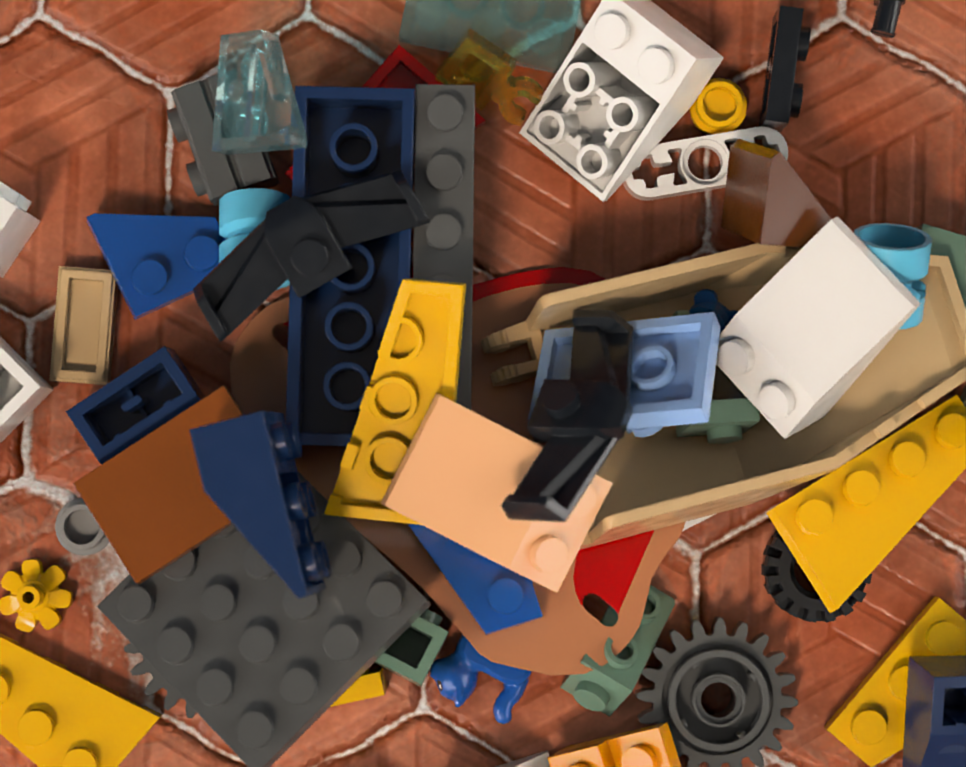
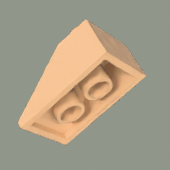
M436 393L381 504L558 593L613 483L596 475L566 522L508 519L501 504L507 495L515 492L544 447Z

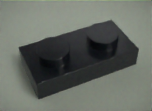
M780 6L773 17L759 127H770L778 132H782L789 123V117L798 118L803 97V84L794 83L797 61L805 62L807 58L811 32L810 27L801 26L803 8Z

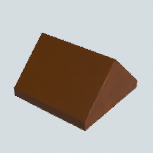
M738 139L730 146L721 228L760 245L804 247L831 220L830 216L780 151Z

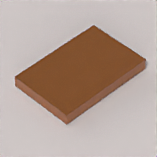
M224 385L73 483L136 584L143 583L233 524L204 491L189 429L244 416Z

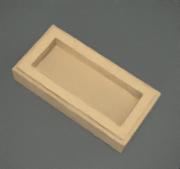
M59 266L49 381L107 385L111 382L118 285L110 270Z

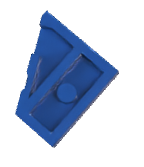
M94 213L86 217V222L135 320L193 294V288L219 264V245L226 240V238L219 235V224L215 217Z

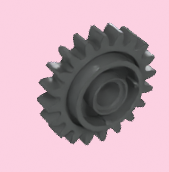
M715 616L710 633H705L701 623L697 619H692L690 622L691 637L689 639H684L674 629L669 630V637L674 646L673 649L667 651L655 645L652 652L660 660V665L657 668L645 666L642 674L647 679L653 681L652 687L635 690L636 698L652 703L651 708L637 715L639 722L643 724L668 722L678 756L686 755L685 767H699L702 762H706V767H721L723 763H727L728 767H743L742 759L748 757L758 767L765 766L759 751L760 747L766 745L776 751L782 749L778 739L773 736V731L775 728L793 730L794 725L787 718L780 715V711L782 708H791L798 705L796 698L781 693V688L788 686L796 680L795 675L790 672H775V668L785 659V654L778 650L763 655V650L768 644L769 636L762 632L756 635L750 642H747L748 624L743 621H739L735 625L731 634H726V625L724 619L720 616ZM716 682L727 684L731 692V700L728 706L717 713L705 711L701 704V696L704 689Z

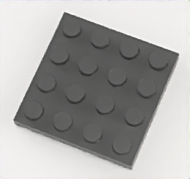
M298 472L300 482L307 481V480ZM312 485L317 516L311 517L309 520L315 542L324 541L331 564V576L324 577L326 589L298 599L234 524H232L141 584H136L129 574L97 606L248 767H271L431 605L345 517L324 515L328 501Z

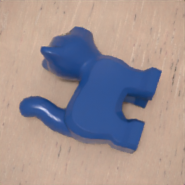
M461 634L455 651L447 657L434 661L430 670V676L436 681L440 694L454 701L455 707L463 705L474 692L478 680V672H484L502 682L504 687L495 700L493 714L495 720L500 724L509 723L512 719V708L523 696L532 671L491 662L480 655L465 636Z

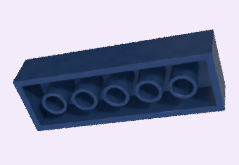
M295 86L292 197L309 196L398 170L403 172L414 192L415 89ZM413 228L343 247L342 249L352 268L298 298L290 284L286 423H295L301 445L347 446L348 442H350L361 410L359 408L366 387L370 383L379 356L378 351L401 282L405 278L412 279Z

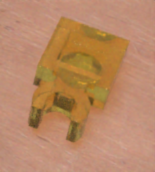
M472 28L467 30L439 66L435 76V80L443 85H475L476 108L482 111L488 102L493 100L499 104V110L504 119L517 126H521L524 122L526 110L517 105L513 99L520 96L526 97L532 103L538 105L543 95V88L534 79L511 75L515 70L517 62L515 58Z

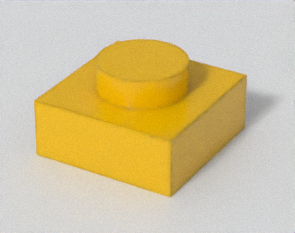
M368 668L330 707L385 695L387 687L383 668L371 670Z

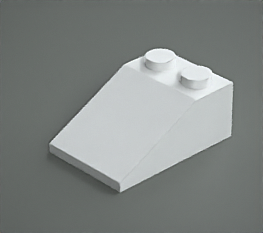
M837 216L831 219L735 314L720 334L716 365L778 433L786 439L825 417L921 303Z

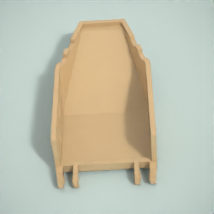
M756 243L544 295L539 298L526 321L492 333L480 341L483 352L486 354L501 353L527 343L532 360L498 368L490 374L493 386L517 383L536 376L545 330L574 327L572 316L575 310H612L625 321L670 317L676 310H690L694 305V296L698 291L711 289L717 293L718 301L727 309L739 311L802 248L760 245ZM930 255L928 274L920 279L926 285L922 322L915 327L898 330L825 417L790 437L784 439L760 412V421L747 432L742 433V440L732 443L710 444L707 442V435L677 437L676 426H664L657 433L643 438L635 437L633 432L630 434L625 432L624 437L617 441L596 474L613 484L579 550L750 505L834 471L965 382L966 308L949 257ZM716 365L712 400L747 398Z

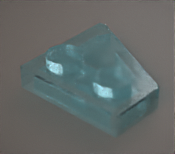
M253 30L221 35L212 151L226 155L307 148V136L278 34L264 30Z

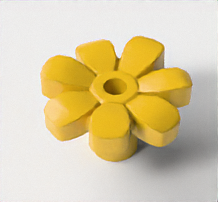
M38 558L23 561V575L17 571L6 572L1 580V585L4 589L10 591L11 594L0 599L1 613L3 615L18 613L15 626L24 632H32L36 628L38 620L46 630L57 627L61 623L62 617L56 608H69L73 602V593L70 590L59 589V585L67 578V573L59 565H54L43 573L42 562Z

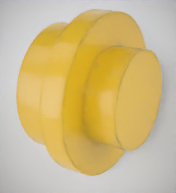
M713 78L708 81L689 109V113L695 126L708 135L735 131L746 116L747 101L743 91L737 84L728 79Z

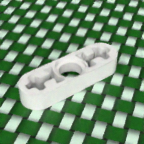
M765 126L659 143L645 159H650L652 167L655 168L670 166L673 161L668 153L678 152L677 168L684 184L674 185L675 173L657 177L654 188H646L644 180H634L631 173L623 182V185L630 195L644 201L721 189L726 187L730 153L725 145L726 143H735L738 139L755 143V140H762L764 147L780 151L786 160L788 159V146L786 140L778 131ZM708 148L718 155L721 167L717 176L703 180L691 173L688 159L694 150ZM641 163L633 172L639 170Z

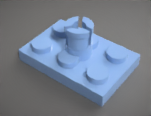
M707 312L626 321L633 327L630 405L633 411L626 432L628 434L633 432L635 437L643 438L657 433L664 426L709 423L721 329L715 313ZM574 327L550 329L544 332L528 422L544 379L570 380Z

